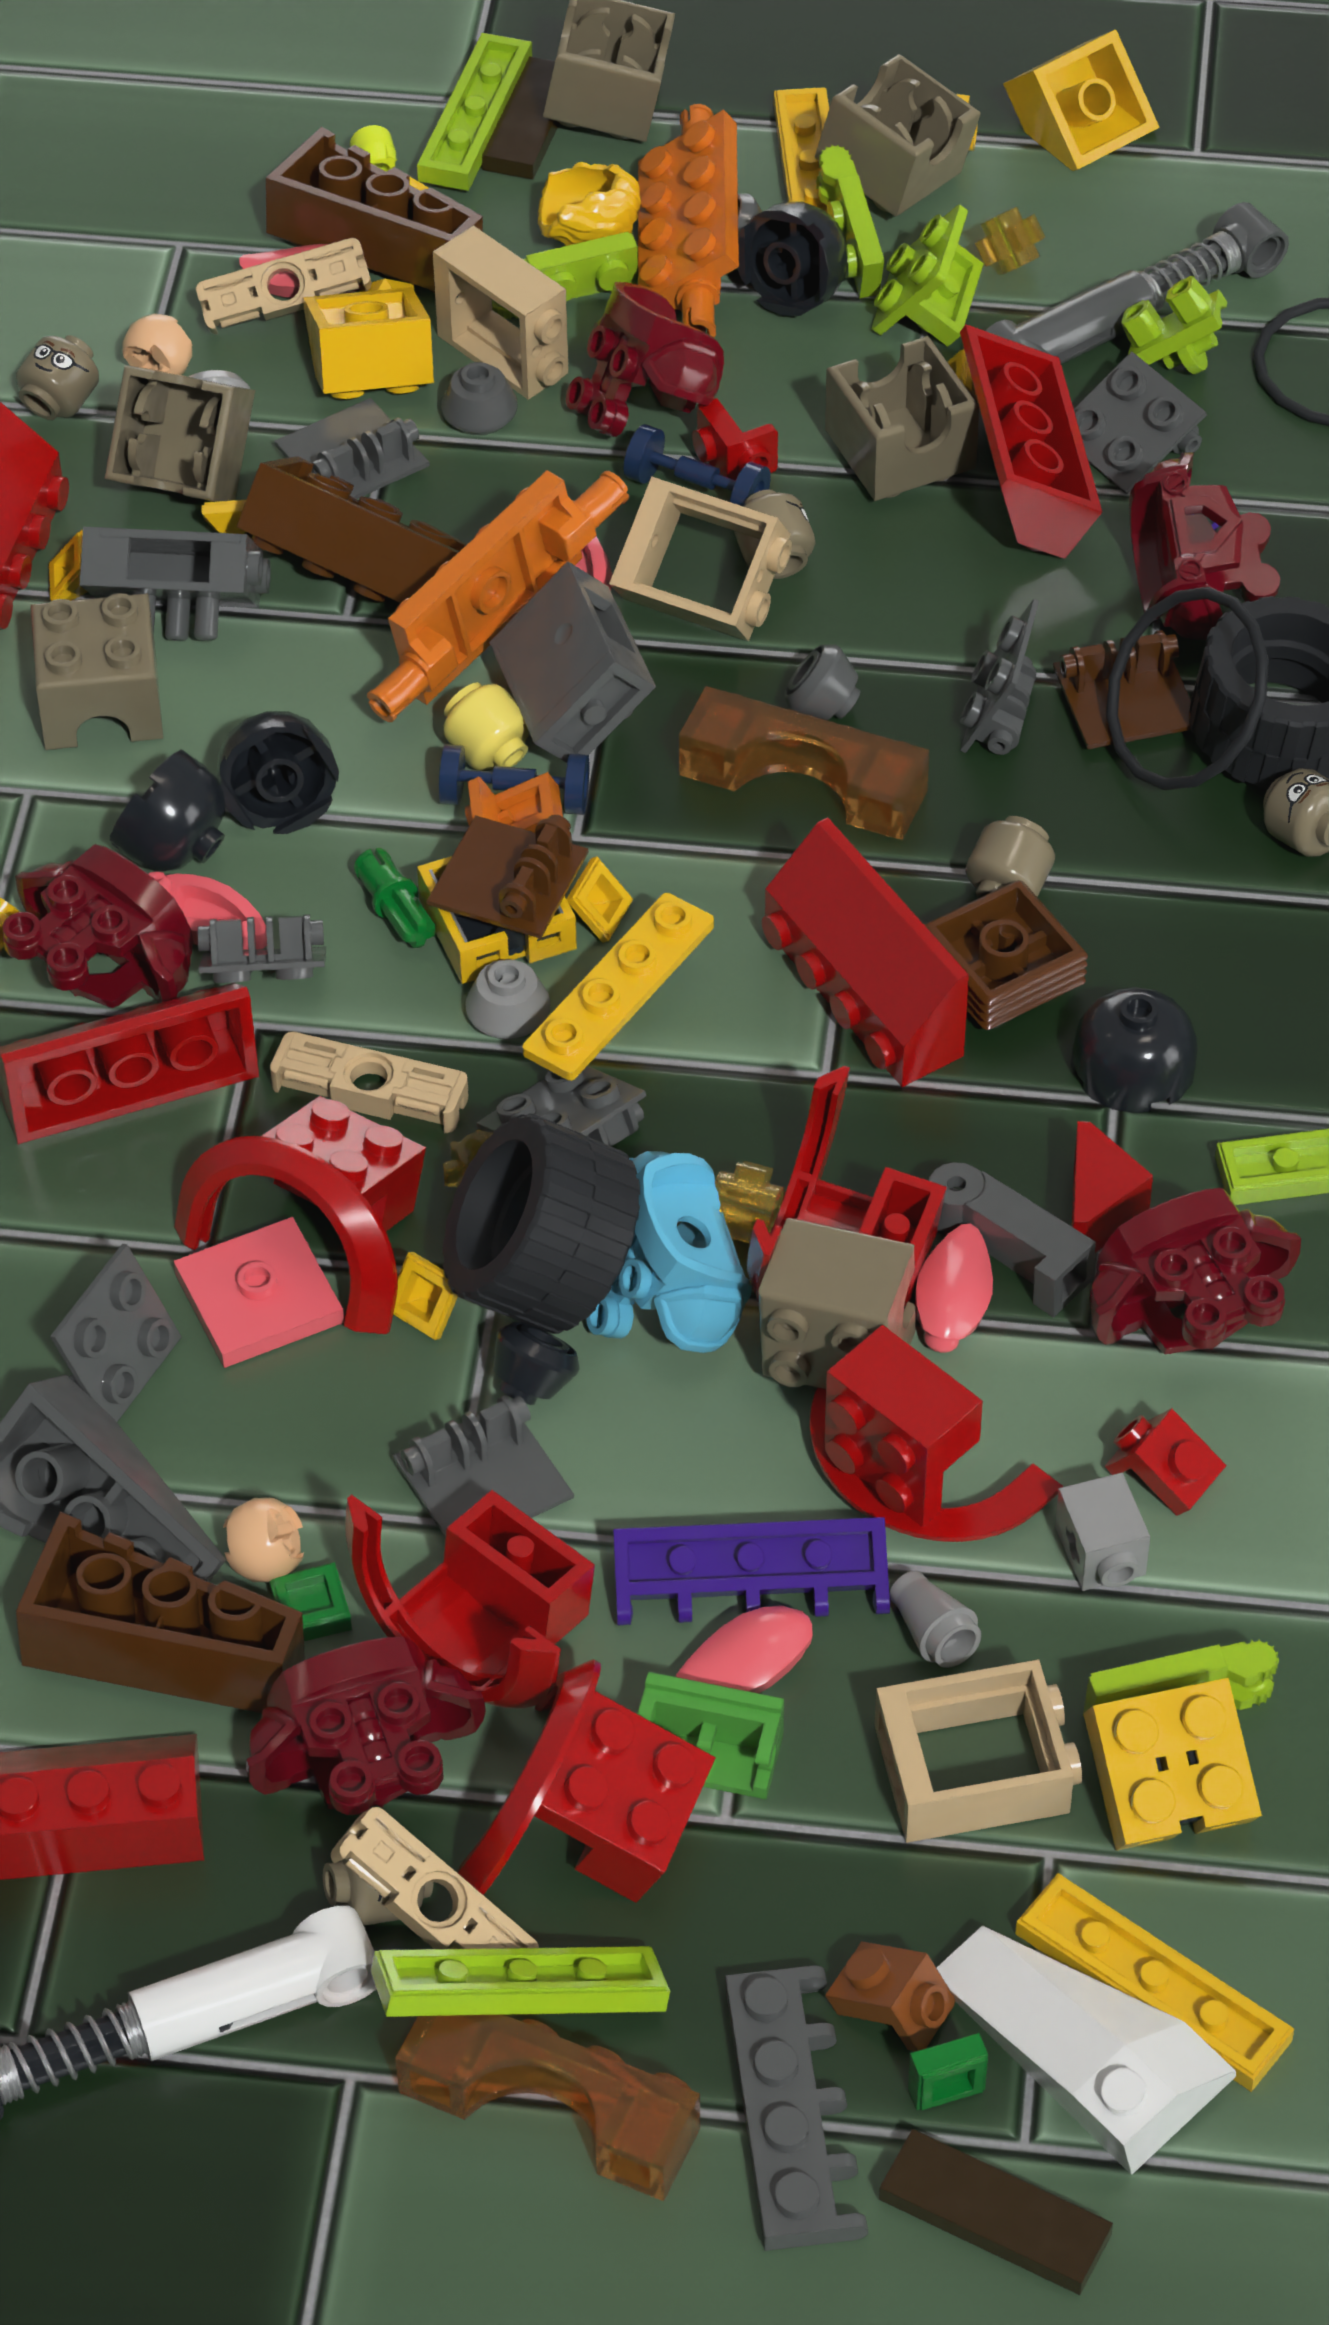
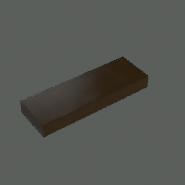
M529 56L482 154L483 170L534 179L560 124L556 120L543 117L555 61Z
M915 2129L911 2130L879 2188L880 2201L1078 2295H1081L1112 2235V2222Z

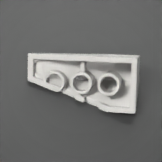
M981 1926L937 1967V1970L954 1996L955 2002L1131 2175L1237 2076L1236 2071L1184 2021L985 1926Z

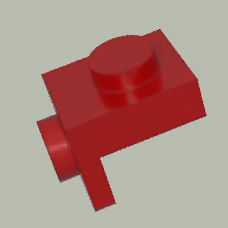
M715 398L708 406L703 404L697 405V429L692 432V441L696 454L703 463L709 462L711 466L720 469V475L734 480L737 479L740 471L748 462L766 466L770 469L771 473L777 470L778 431L772 424H766L742 432L718 398Z
M1171 1408L1150 1420H1147L1143 1415H1139L1128 1423L1115 1437L1113 1443L1119 1450L1108 1461L1105 1468L1112 1475L1122 1473L1131 1468L1171 1511L1178 1516L1189 1511L1227 1465Z

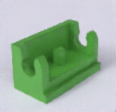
M648 1672L637 1714L716 1757L703 1787L767 1800L783 1740L784 1698Z

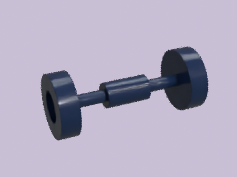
M647 424L641 425L634 433L624 459V475L628 479L645 484L651 479V476L653 477L660 465L674 470L675 477L710 490H713L715 486H719L732 491L730 502L740 506H744L745 501L752 494L762 490H769L770 469L754 462H748L740 471L737 479L734 480L720 475L719 468L692 458L681 456L677 460L663 455L665 445L663 430Z
M445 744L442 751L439 774L440 803L460 805L464 782H468L476 777H480L485 783L492 784L493 790L505 791L539 775H537L536 769L494 766L493 772L465 770L464 746ZM569 754L566 777L552 776L559 785V789H565L564 808L567 814H585L589 788V755Z

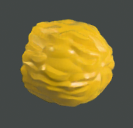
M578 162L572 168L550 172L539 201L538 225L541 234L544 237L563 242L565 246L619 233H632L633 223L638 219L637 212L641 206L638 181L619 165L615 164L606 166Z

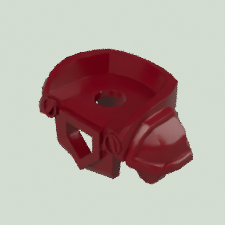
M615 282L605 307V312L601 319L594 324L587 344L589 357L596 359L598 365L592 379L576 377L571 381L566 393V405L569 409L588 416V424L591 429L605 435L617 437L624 430L628 420L626 400L631 388L645 386L648 380L661 406L690 413L697 403L708 406L717 395L723 375L724 350L718 341L709 334L678 322L675 310L662 295L641 285Z
M1193 452L1181 453L1179 458L1168 459L1158 463L1152 472L1145 474L1143 480L1135 483L1130 492V535L1143 613L1175 591L1210 587L1221 592L1241 588V594L1245 602L1256 601L1262 597L1274 596L1275 598L1278 594L1280 576L1277 570L1269 564L1261 563L1260 554L1264 551L1270 538L1271 526L1268 520L1259 513L1248 512L1240 515L1227 487L1224 485L1190 486ZM1207 518L1221 526L1218 532L1213 529ZM1203 599L1181 602L1153 621L1161 620L1164 627H1171L1182 638L1206 640L1210 629L1216 626L1217 619L1223 613L1220 604Z
M94 844L75 861L71 860L64 864L49 863L32 872H21L15 876L17 892L26 912L14 913L4 921V948L10 957L18 960L32 959L38 956L47 963L48 979L54 988L62 991L70 990L74 996H82L107 1007L115 1008L142 988L157 1001V1004L176 999L178 993L188 982L194 941L191 928L175 898L161 884L122 855L107 847ZM100 952L122 967L115 973L89 975L88 961Z
M1223 1188L1192 1192L1152 1207L1120 1225L1108 1238L1099 1253L1096 1265L1097 1273L1089 1296L1094 1334L1103 1344L1109 1345L1143 1327L1160 1351L1166 1355L1197 1349L1212 1350L1248 1323L1260 1327L1272 1326L1281 1319L1285 1306L1284 1288L1278 1280L1287 1276L1296 1264L1300 1255L1301 1238L1297 1233H1289L1272 1217L1255 1215L1249 1209L1239 1211ZM1186 1304L1187 1309L1183 1319L1174 1317L1170 1309Z
M404 1636L367 1640L316 1655L283 1671L274 1682L267 1696V1708L263 1709L262 1718L251 1730L250 1757L246 1759V1773L249 1782L255 1790L266 1795L286 1789L292 1783L303 1781L313 1776L328 1809H336L346 1815L361 1814L370 1809L371 1806L378 1805L383 1808L384 1804L406 1792L415 1795L429 1794L438 1789L444 1779L443 1759L438 1748L431 1742L440 1739L452 1740L475 1733L485 1717L484 1698L480 1690L472 1689L468 1680L459 1670L441 1666L436 1659L426 1661L420 1648Z

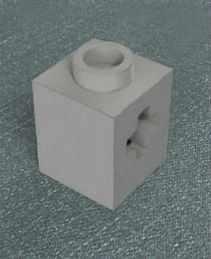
M1123 1472L1059 1488L1055 1528L1081 1590L1085 1591L1101 1586L1119 1587L1131 1582L1136 1577L1146 1575L1150 1535Z

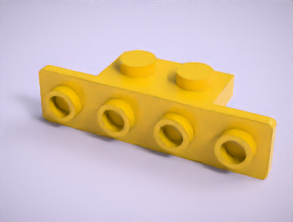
M671 893L662 894L523 1043V1056L566 1080L572 1081L576 1079L713 930V915Z

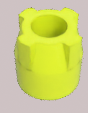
M371 125L363 127L354 133L350 140V147L356 145L370 153L371 164L384 171H388L396 166V150L391 134L386 128Z

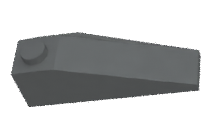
M68 1375L45 1379L27 1385L0 1422V1526L21 1537L29 1535L46 1543L59 1513L63 1512L80 1519L82 1529L102 1538H105L109 1532L134 1542L135 1552L165 1563L171 1557L192 1566L195 1577L210 1582L224 1564L226 1558L115 1419Z

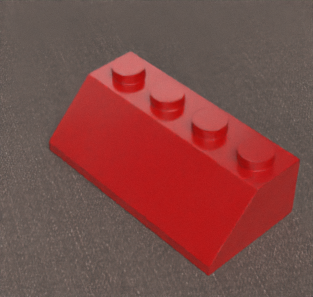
M965 324L960 331L1000 487L1017 543L1024 545L1032 551H1043L1065 559L1103 511L1060 359L1051 354Z
M1 402L0 629H6L12 617L15 596L19 589H25L29 583L32 561L38 549H45L48 543L51 521L57 510L62 511L65 508L69 494V481L67 477L62 476L59 452Z
M828 817L817 822L765 888V916L762 918L763 932L774 949H782L794 962L804 984L809 989L813 990L816 988L827 1000L837 1022L844 1029L851 1028L865 1044L866 1051L874 1065L881 1070L886 1068L899 1085L904 1087L964 1056L969 974Z
M235 983L200 990L187 996L150 1006L138 1007L129 1012L89 1023H80L71 1028L31 1039L18 1040L12 1044L0 1047V1097L18 1144L259 1077L250 994L246 986Z
M197 1734L0 1752V1880L204 1861Z

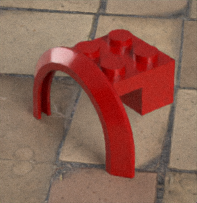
M842 1066L817 1078L813 1088L800 1150L772 1230L769 1234L763 1220L757 1219L754 1224L748 1252L747 1273L758 1302L760 1284L787 1218L914 1244L915 1270L908 1287L904 1309L907 1302H910L917 1284L918 1274L928 1257L936 1237L947 1190L946 1186L885 1167L873 1197L821 1180L839 1121L850 1067Z
M319 1096L262 1136H243L228 1139L214 1145L201 1154L188 1170L182 1183L174 1228L183 1244L196 1250L199 1246V1240L205 1243L209 1241L217 1199L223 1187L230 1179L246 1175L274 1178L273 1184L317 1205L331 1222L342 1242L350 1271V1294L344 1327L354 1332L388 1334L391 1329L396 1304L398 1277L394 1253L386 1231L414 1211L426 1147L404 1137L398 1130L392 1127L379 1125L349 1110L345 1104L339 1101Z
M883 1324L827 1371L826 1389L817 1388L810 1413V1436L816 1459L824 1475L836 1491L855 1509L868 1518L885 1517V1527L916 1538L944 1542H966L997 1536L1026 1522L1058 1495L1059 1488L1063 1487V1485L1033 1463L1008 1486L985 1500L967 1506L941 1508L943 1472L980 1441L983 1400Z
M491 1490L446 1528L443 1563L403 1597L398 1599L387 1577L381 1555L382 1516L351 1494L347 1498L345 1535L347 1547L360 1592L372 1616L387 1637L404 1636L420 1648L426 1661L436 1659L441 1666L459 1670L468 1680L473 1690L481 1691L484 1703L511 1709H525L542 1702L552 1692L557 1680L561 1649L555 1644L589 1615L595 1564L495 1491Z
M591 1659L566 1670L557 1676L552 1692L542 1702L535 1705L534 1709L540 1712L552 1707L543 1730L499 1812L474 1849L459 1865L457 1873L484 1895L503 1869L535 1816L586 1844L575 1870L637 1903L665 1873L716 1757L595 1691L601 1672V1663L597 1660Z

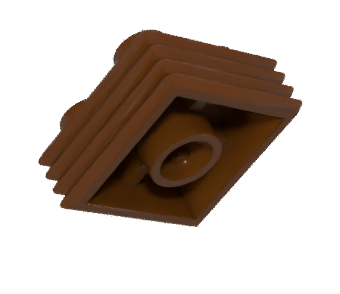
M1021 880L1012 882L924 924L969 974L967 1011L985 1030H990L1086 982L1084 976L1087 974L1085 967H1087L1086 959L1088 954Z

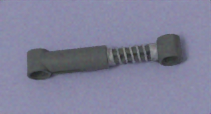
M1247 202L1238 203L1229 208L1219 218L1211 236L1205 238L1202 243H1195L1191 248L1181 250L1179 255L1172 254L1167 260H1160L1155 266H1148L1144 269V272L1127 270L1018 325L1011 320H1002L994 323L985 331L1059 357L1061 365L1125 334L1121 322L1124 311L1142 300H1149L1156 311L1160 310L1163 307L1164 301L1168 303L1166 301L1167 291L1175 283L1189 276H1193L1203 286H1208L1211 278L1220 280L1221 277H1226L1231 273H1241L1243 271L1253 278L1266 276L1282 262L1288 250L1289 239L1279 227L1252 204Z

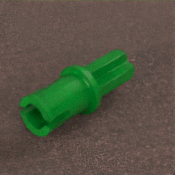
M376 848L375 851L381 864H379L371 849L366 850L355 861L354 873L372 895L373 909L379 917L388 919L401 939L409 942L411 947L420 948L424 946L426 940L435 935L436 927L418 900L417 886L411 879L400 874L385 849Z

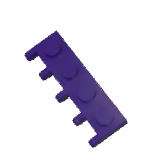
M885 1517L613 1529L617 1626L631 1625L633 1606L630 1600L677 1598L679 1623L692 1622V1598L745 1595L746 1612L760 1608V1595L813 1592L814 1616L825 1617L829 1616L828 1592L874 1590L873 1606L875 1613L890 1614Z

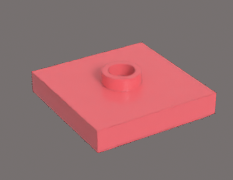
M293 1217L173 1261L175 1275L224 1368L344 1323L343 1308Z

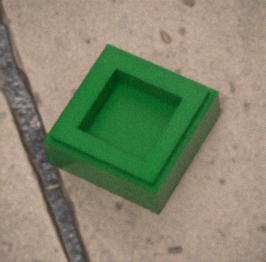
M335 1562L292 1572L269 1582L274 1601L302 1612L304 1641L352 1630L351 1615Z
M980 2033L910 2053L908 2090L916 2110H926L982 2093L985 2090L988 2053Z

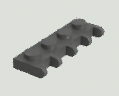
M804 1966L725 1976V1991L765 2251L861 2239L868 2234L865 2215L859 2213L837 2215L832 2181L847 2180L855 2177L858 2174V2166L855 2155L850 2153L827 2155L821 2116L844 2111L847 2108L845 2091L842 2088L816 2089L811 2051L828 2049L837 2042L835 2028L832 2024H806L801 1994L818 1992L827 1986L825 1969L821 1966Z

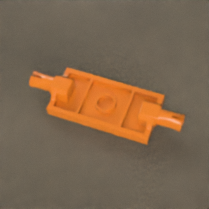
M693 104L690 106V119L689 112L686 109L680 114L681 135L664 146H657L651 149L644 158L638 161V184L641 206L638 210V285L650 288L662 295L673 309L682 310L683 324L692 326L705 333L707 328V334L715 338V305L720 303L721 277L739 267L737 123L724 109L714 115L712 110L706 105Z
M547 470L532 485L523 489L503 512L490 524L483 526L474 539L450 561L443 563L435 575L410 598L401 602L396 611L388 618L399 655L400 665L375 689H371L367 693V698L370 700L368 703L372 710L383 720L393 722L415 699L426 705L430 703L490 646L489 642L567 561L576 565L583 558L581 550L597 536L595 529L621 504H625L629 500V494L626 493L628 488L624 481L615 473L604 471L600 478L573 501L567 494L564 480Z

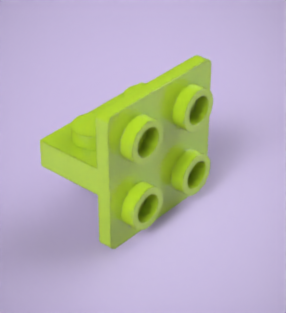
M958 204L944 217L940 214L934 216L914 243L910 246L907 243H903L889 258L886 265V270L890 272L887 282L879 291L874 301V306L878 309L871 329L880 336L905 315L947 347L961 336L960 331L965 326L984 265L983 262L958 244L968 214V210L962 205Z

